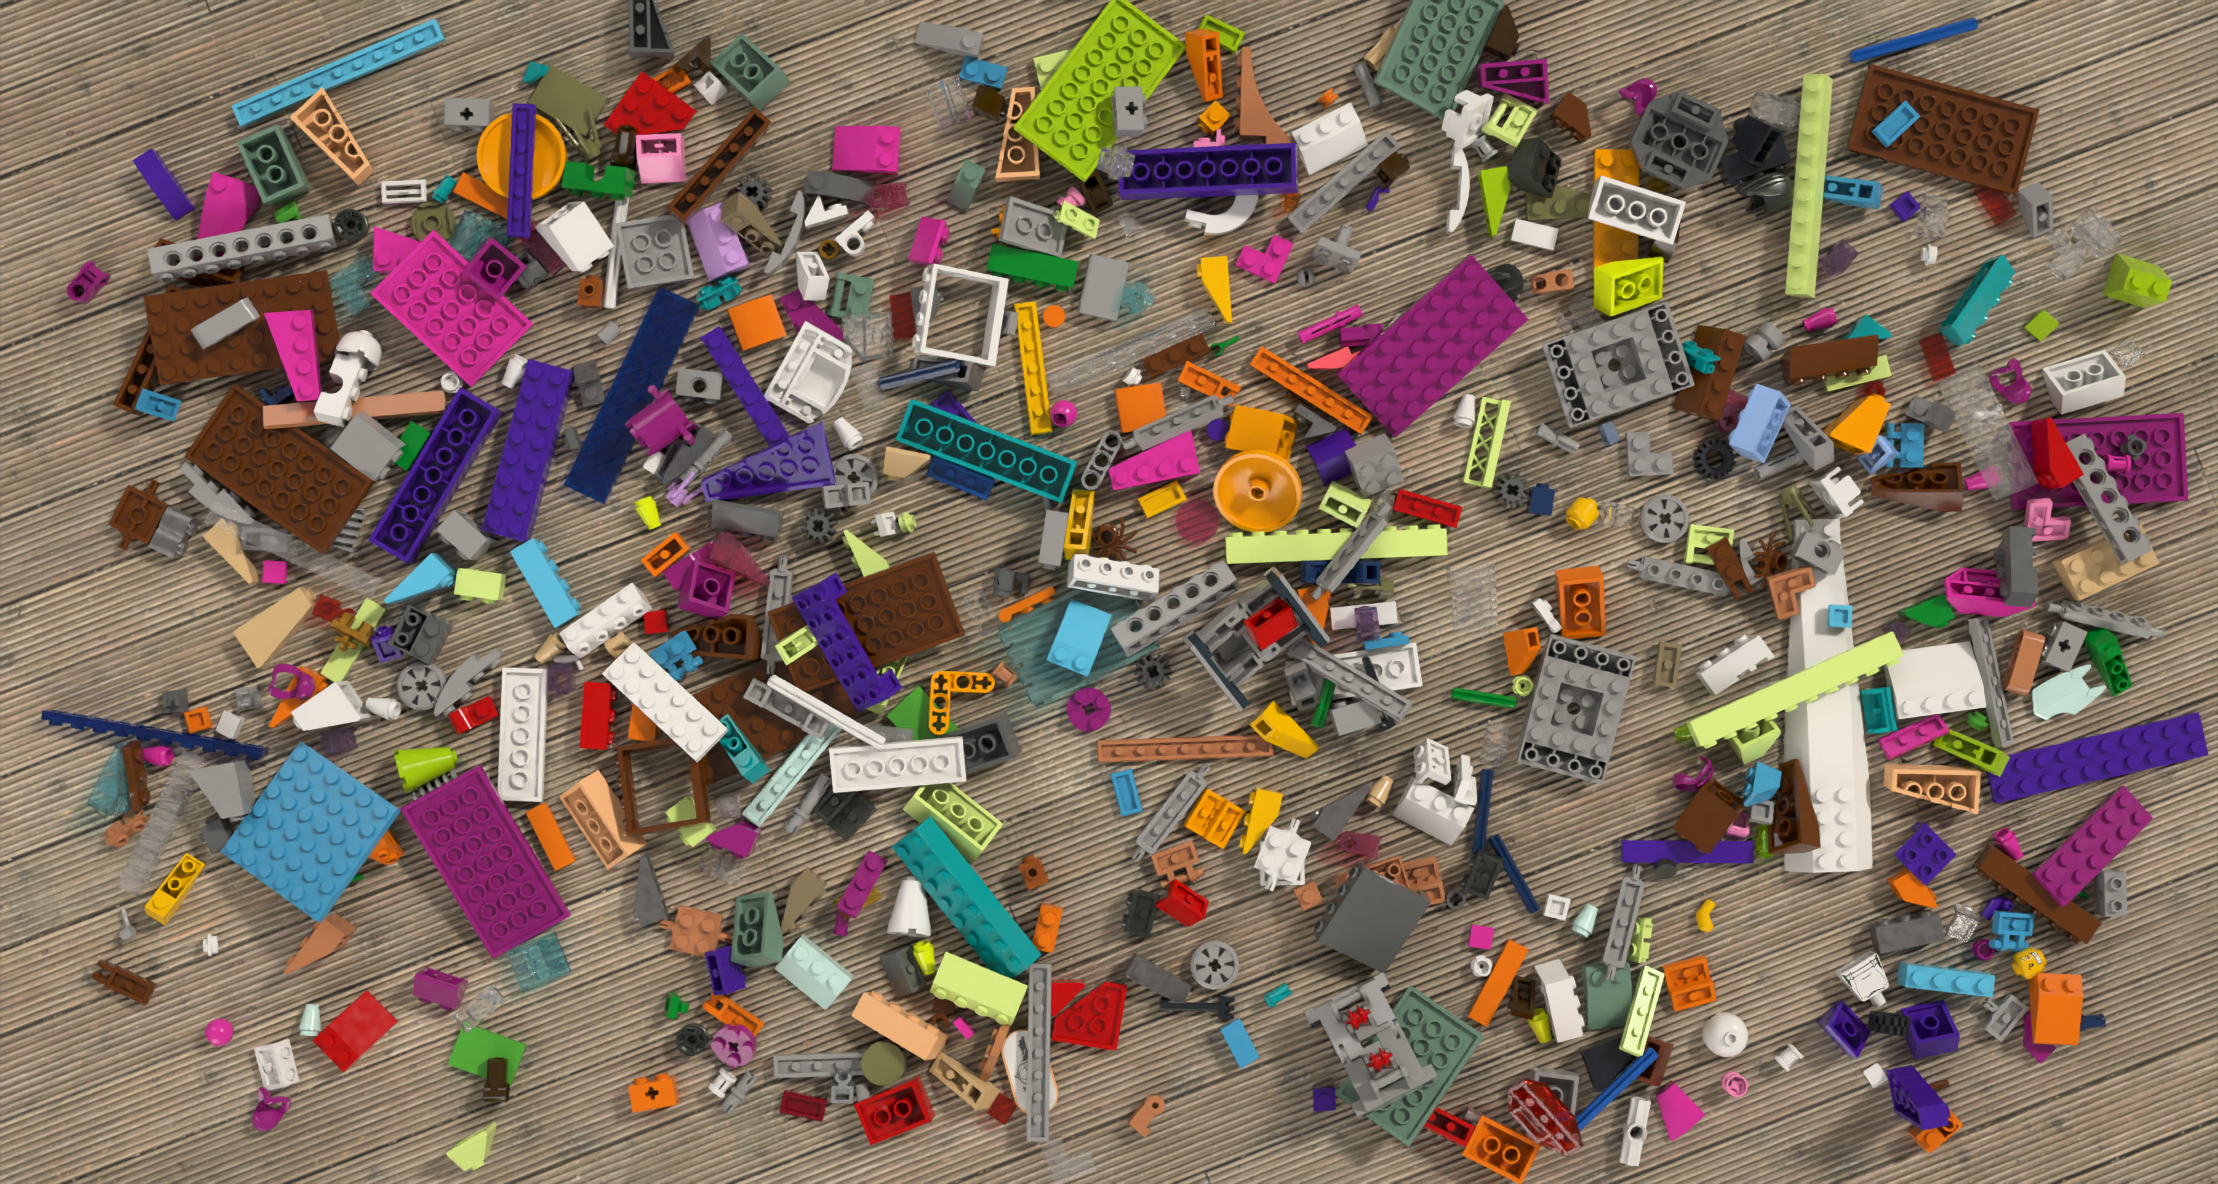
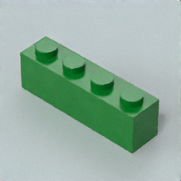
M992 244L987 272L991 273L992 276L1012 277V281L1025 284V280L1034 282V286L1047 288V285L1055 286V290L1068 293L1069 289H1074L1079 262Z

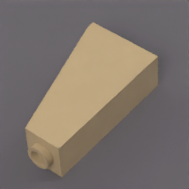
M299 587L233 631L257 669L265 668L271 663L317 608L318 605L315 602L317 598L311 589Z

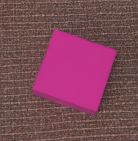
M264 560L262 582L287 584L288 562Z
M1471 924L1468 946L1491 950L1494 928Z
M962 1015L957 1016L953 1020V1024L968 1040L974 1033L973 1028Z

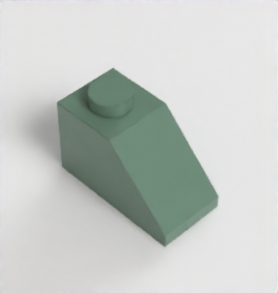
M966 159L955 180L947 203L967 212L987 174L986 169Z

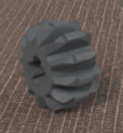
M747 175L746 179L748 182L746 183L740 179L739 183L742 185V188L735 187L734 190L741 192L752 201L759 211L760 204L767 208L768 205L764 200H772V197L766 194L772 191L770 186H766L768 181L766 179L760 181L759 175H755L753 181L751 176ZM751 189L756 191L757 197L751 196L749 191Z
M1511 472L1506 473V478L1503 475L1498 476L1501 483L1494 482L1493 486L1499 489L1492 491L1493 495L1499 494L1495 502L1499 503L1504 500L1502 508H1506L1509 504L1511 509H1515L1516 503L1519 506H1523L1524 503L1521 498H1529L1524 491L1530 490V487H1523L1527 479L1524 478L1518 481L1520 473H1516L1512 477ZM1507 486L1515 487L1516 491H1513L1515 495L1507 494L1506 491L1509 490Z
M814 508L815 516L807 511L806 515L810 518L809 521L801 519L802 523L807 524V527H802L801 531H809L804 538L808 540L813 536L812 544H816L819 537L820 544L824 545V537L832 541L833 538L829 533L837 534L838 532L836 529H831V526L838 525V521L830 522L835 515L830 513L825 517L827 509L823 508L820 515L818 508ZM816 521L824 522L822 526L824 530L822 532L820 530L815 531Z
M1149 653L1150 661H1147L1145 656H1141L1145 664L1142 665L1136 662L1135 665L1142 668V671H1134V675L1142 674V677L1137 682L1141 683L1146 680L1144 684L1145 689L1149 687L1151 682L1152 689L1156 690V682H1159L1160 686L1164 687L1165 684L1161 679L1170 680V677L1164 675V672H1171L1172 669L1163 668V666L1169 663L1167 659L1161 664L1159 663L1162 658L1161 654H1158L1155 661L1153 653ZM1152 665L1157 666L1156 670L1159 672L1157 676L1153 675L1154 678L1149 677V672L1147 671V668L1149 666L1152 668Z

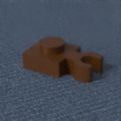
M934 996L932 1010H937L938 1013L934 1015L932 1025L935 1026L936 1020L942 1018L945 1021L944 1028H947L949 1024L947 1013H954L955 1003Z

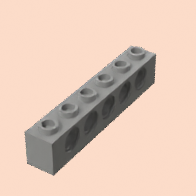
M2083 434L2067 442L2066 444L2084 473L2083 476L2074 480L2073 483L2121 566L2151 551L2150 539L2142 533L2137 517L2129 511L2126 498L2118 492L2117 483L2107 473L2104 460L2097 456L2092 440ZM2079 455L2086 458V465L2079 461ZM2090 474L2097 477V484L2091 482ZM2101 494L2108 496L2109 503L2102 501ZM2113 513L2119 515L2120 523L2113 520ZM2124 532L2131 536V542H2127L2124 539Z
M1224 560L1214 563L1208 570L1200 575H1194L1182 586H1176L1167 595L1156 598L1149 606L1144 609H1138L1126 620L1118 621L1111 628L1112 634L1128 658L1240 590L1238 581ZM1212 582L1216 583L1214 586H1208ZM1192 594H1198L1194 598H1189ZM1174 605H1179L1176 609H1170ZM1156 616L1160 617L1156 621H1151ZM1136 628H1141L1138 632H1132Z

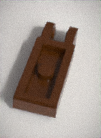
M1723 537L1705 547L1725 586H1728L1736 601L1741 599L1740 592L1733 584L1736 581H1741L1744 590L1748 594L1753 592L1744 569L1727 537Z
M101 959L98 961L97 965L111 972L108 977L102 973L93 972L91 977L94 980L143 1005L149 1003L157 986L156 983L118 965L115 966L106 960Z

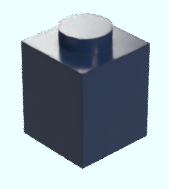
M1536 483V487H1530L1526 513L1552 516L1555 489H1549V484Z

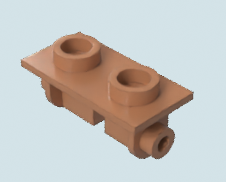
M143 809L141 811L129 810L122 816L125 821L124 825L122 821L118 820L106 829L104 836L107 840L105 843L120 848L128 843L129 839L137 832L143 830L153 819L143 815Z

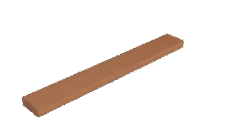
M445 390L361 397L353 402L351 418L346 420V422H350L355 414L362 411L374 420L444 414L446 411ZM317 401L263 406V426L265 429L329 423L317 420L314 413Z
M1259 734L1097 740L1098 763L1273 756V744L1265 741Z

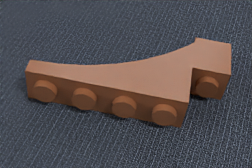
M1242 47L1241 53H1237L1236 66L1240 67V75H1236V89H1240V97H1236L1235 111H1239V119H1235V133H1239V139L1265 140L1261 144L1293 143V137L1287 136L1273 120L1259 94L1253 73L1251 47Z

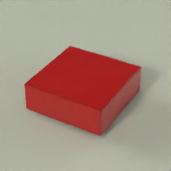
M666 610L651 611L643 615L646 634L669 632Z

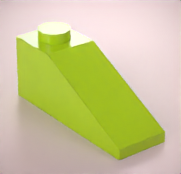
M1507 166L1481 170L1477 174L1488 239L1495 237L1509 195L1510 185H1512L1507 179L1509 173Z
M1949 729L1948 734L1937 738L1933 744L1934 747L1998 777L2001 776L2010 758L2001 750Z

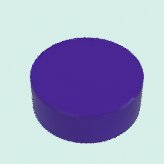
M1214 419L1207 426V435L1214 441L1225 439L1226 433L1229 431L1228 424L1222 419Z

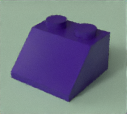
M1944 1000L1901 1008V1015L1911 1018L1909 1035L1906 1036V1041L1914 1059L1958 1050L1960 1034Z

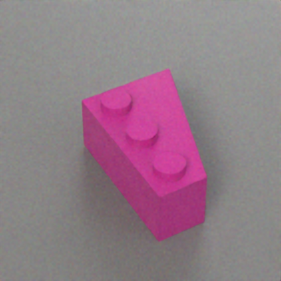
M374 226L373 270L380 274H389L420 242Z

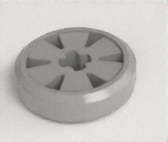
M849 454L838 459L833 465L836 478L835 485L852 483V481L848 480L849 475L852 476L853 472H857L856 474L860 477V481H856V483L869 482L870 497L876 491L879 482L878 471L873 462L865 456Z
M1658 495L1652 497L1643 505L1639 515V523L1643 533L1649 539L1658 543H1669L1679 539L1686 532L1689 525V513L1685 504L1677 497ZM1660 514H1668L1669 517L1667 519L1669 522L1661 524Z
M415 662L401 672L398 678L397 690L401 700L410 708L428 710L436 706L441 691L448 680L443 670L436 664ZM426 681L427 684L425 686L428 687L427 690L420 691L418 689L420 687L418 682Z
M1210 940L1200 944L1195 949L1191 957L1190 967L1193 977L1200 985L1216 990L1227 987L1235 980L1239 971V960L1236 952L1229 944L1219 940ZM1213 959H1217L1218 963L1221 964L1220 968L1217 967V970H1212V967L1208 965L1209 962H1213Z

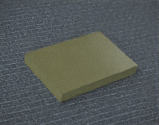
M549 65L548 72L541 79L528 103L535 104L537 109L553 118L558 117L563 124L572 128V124H575L580 134L587 137L591 131L588 108L592 109L596 122L609 99Z

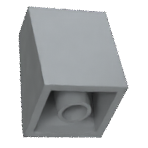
M248 759L190 770V775L222 819L230 818L231 822L245 819L247 814L251 813V808L256 803V797Z

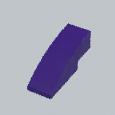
M150 149L132 160L150 188L176 221L195 210L175 175L167 168L157 151Z

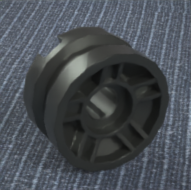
M344 209L334 219L335 231L339 236L348 241H360L369 232L370 225L368 219L364 214L355 209ZM354 221L355 227L353 229L348 228V225Z
M699 1023L685 1025L676 1037L677 1048L686 1056L700 1054L709 1042L707 1029ZM690 1036L696 1037V1042L694 1044H692V1042L688 1040Z

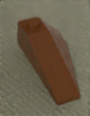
M1961 462L1930 464V468L1921 470L1919 468H1911L1910 472L1907 473L1893 472L1871 477L1870 479L1871 496L1938 512H1962L1964 490Z
M729 614L725 617L712 619L671 632V638L684 630L687 632L697 648L690 653L691 655L761 660L762 635L754 615Z

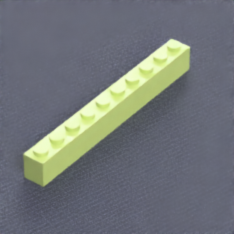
M1826 74L1803 75L1785 294L1792 298H1815L1833 79Z
M1418 525L1405 526V530H1397V526L1385 527L1360 559L1448 555L1447 529H1441L1440 525H1427V529L1419 530ZM1341 528L1339 533H1331V529H1317L1318 534H1309V530H1295L1296 535H1287V531H1273L1274 535L1265 536V532H1251L1252 536L1243 537V532L1230 533V537L1225 538L1226 564L1332 560L1354 533L1353 528Z
M1887 632L1688 721L1686 724L1696 746H1704L1707 749L1716 745V740L1724 737L1727 740L1738 735L1736 731L1744 728L1747 731L1758 726L1756 722L1765 719L1767 722L1778 717L1777 712L1785 710L1787 713L1798 708L1797 703L1805 700L1807 704L1817 700V695L1824 691L1826 695L1839 690L1838 685L1844 682L1847 686L1859 681L1858 676L1866 674V676L1879 672L1878 667L1886 664V667L1893 666L1899 663L1898 658L1903 657L1904 654L1894 632Z

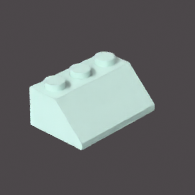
M804 934L801 935L783 957L782 962L774 968L824 1010L832 1004L854 976Z

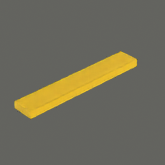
M1036 301L1014 304L1015 312L1018 313L1017 332L1031 435L1053 433Z

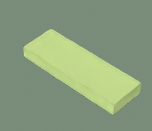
M1887 355L1878 357L1877 366L1868 375L1857 376V373H1852L1844 379H1836L1835 376L1827 377V380L1823 381L1825 391L1829 392L1892 376Z

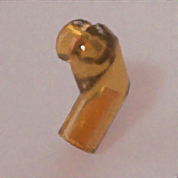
M1299 190L1298 193L1287 194L1282 202V208L1285 211L1291 212L1296 209L1301 199Z

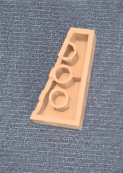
M323 87L290 116L294 124L358 186L374 172V169Z
M1035 87L1012 88L995 177L996 182L1040 180L1038 147L1013 129L1035 100Z
M1885 764L1884 786L1891 791L1978 814L1981 771L1975 767Z
M876 991L863 993L851 1015L852 1017L925 1061L937 1058L950 1036L949 1034L921 1020L917 1015L904 1011L900 1005L884 1000V996Z

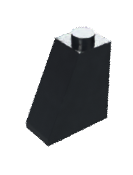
M1623 1032L1579 1047L1593 1089L1597 1093L1602 1092L1637 1058V1056L1619 1049Z

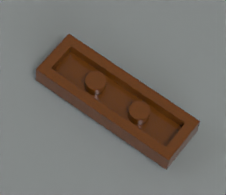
M1202 332L1149 354L1141 358L1151 379L1185 364L1186 361L1190 362L1210 353V350Z
M130 741L122 748L131 810L141 811L150 803L151 798L150 791L147 789V771L144 769L143 763L144 750L141 748L140 741Z

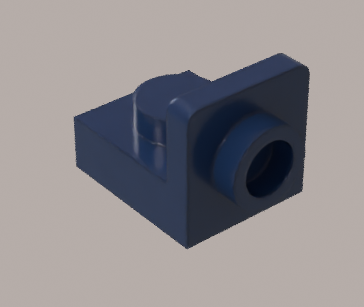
M283 385L276 389L274 396L269 389L262 388L259 390L263 395L261 400L266 406L287 404L295 398L292 387L289 385Z

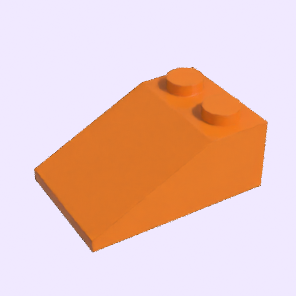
M1599 565L1555 570L1559 623L1562 627L1560 629L1561 637L1579 639L1606 636L1604 577Z
M2037 973L2035 977L2028 979L2033 1043L2077 1046L2083 1004L2082 975Z
M1481 1115L1462 1155L1518 1184H1522L1541 1145L1536 1139Z

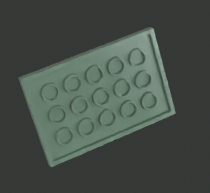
M1411 0L1373 82L1443 121L1445 111L1448 109L1455 111L1458 103L1454 101V98L1465 90L1505 2L1501 0Z
M1411 985L1392 1012L1421 1068L1432 1064L1438 1080L1366 1116L1408 1147L1417 1137L1484 1038V1035ZM1377 1036L1373 1038L1369 1045L1379 1041ZM1347 1076L1335 1095L1352 1106L1351 1104L1360 1100L1349 1076ZM1402 1077V1078H1400V1079H1398V1080H1396V1081H1394V1082H1392V1083H1390V1084H1388V1085H1386V1086L1380 1088L1379 1091H1381V1090L1385 1089L1386 1087H1388V1086H1390V1085H1392V1084H1394V1083H1396V1082H1398V1081L1404 1079V1077Z

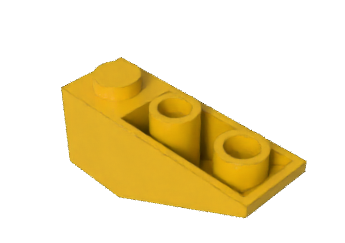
M1274 700L1250 724L1265 741L1305 759L1320 748Z
M1255 787V792H1250L1248 804L1251 805L1250 813H1246L1243 826H1247L1245 835L1241 834L1239 847L1242 848L1241 852L1243 854H1247L1278 817L1282 793Z
M186 853L145 905L146 914L166 925L179 909L205 864Z

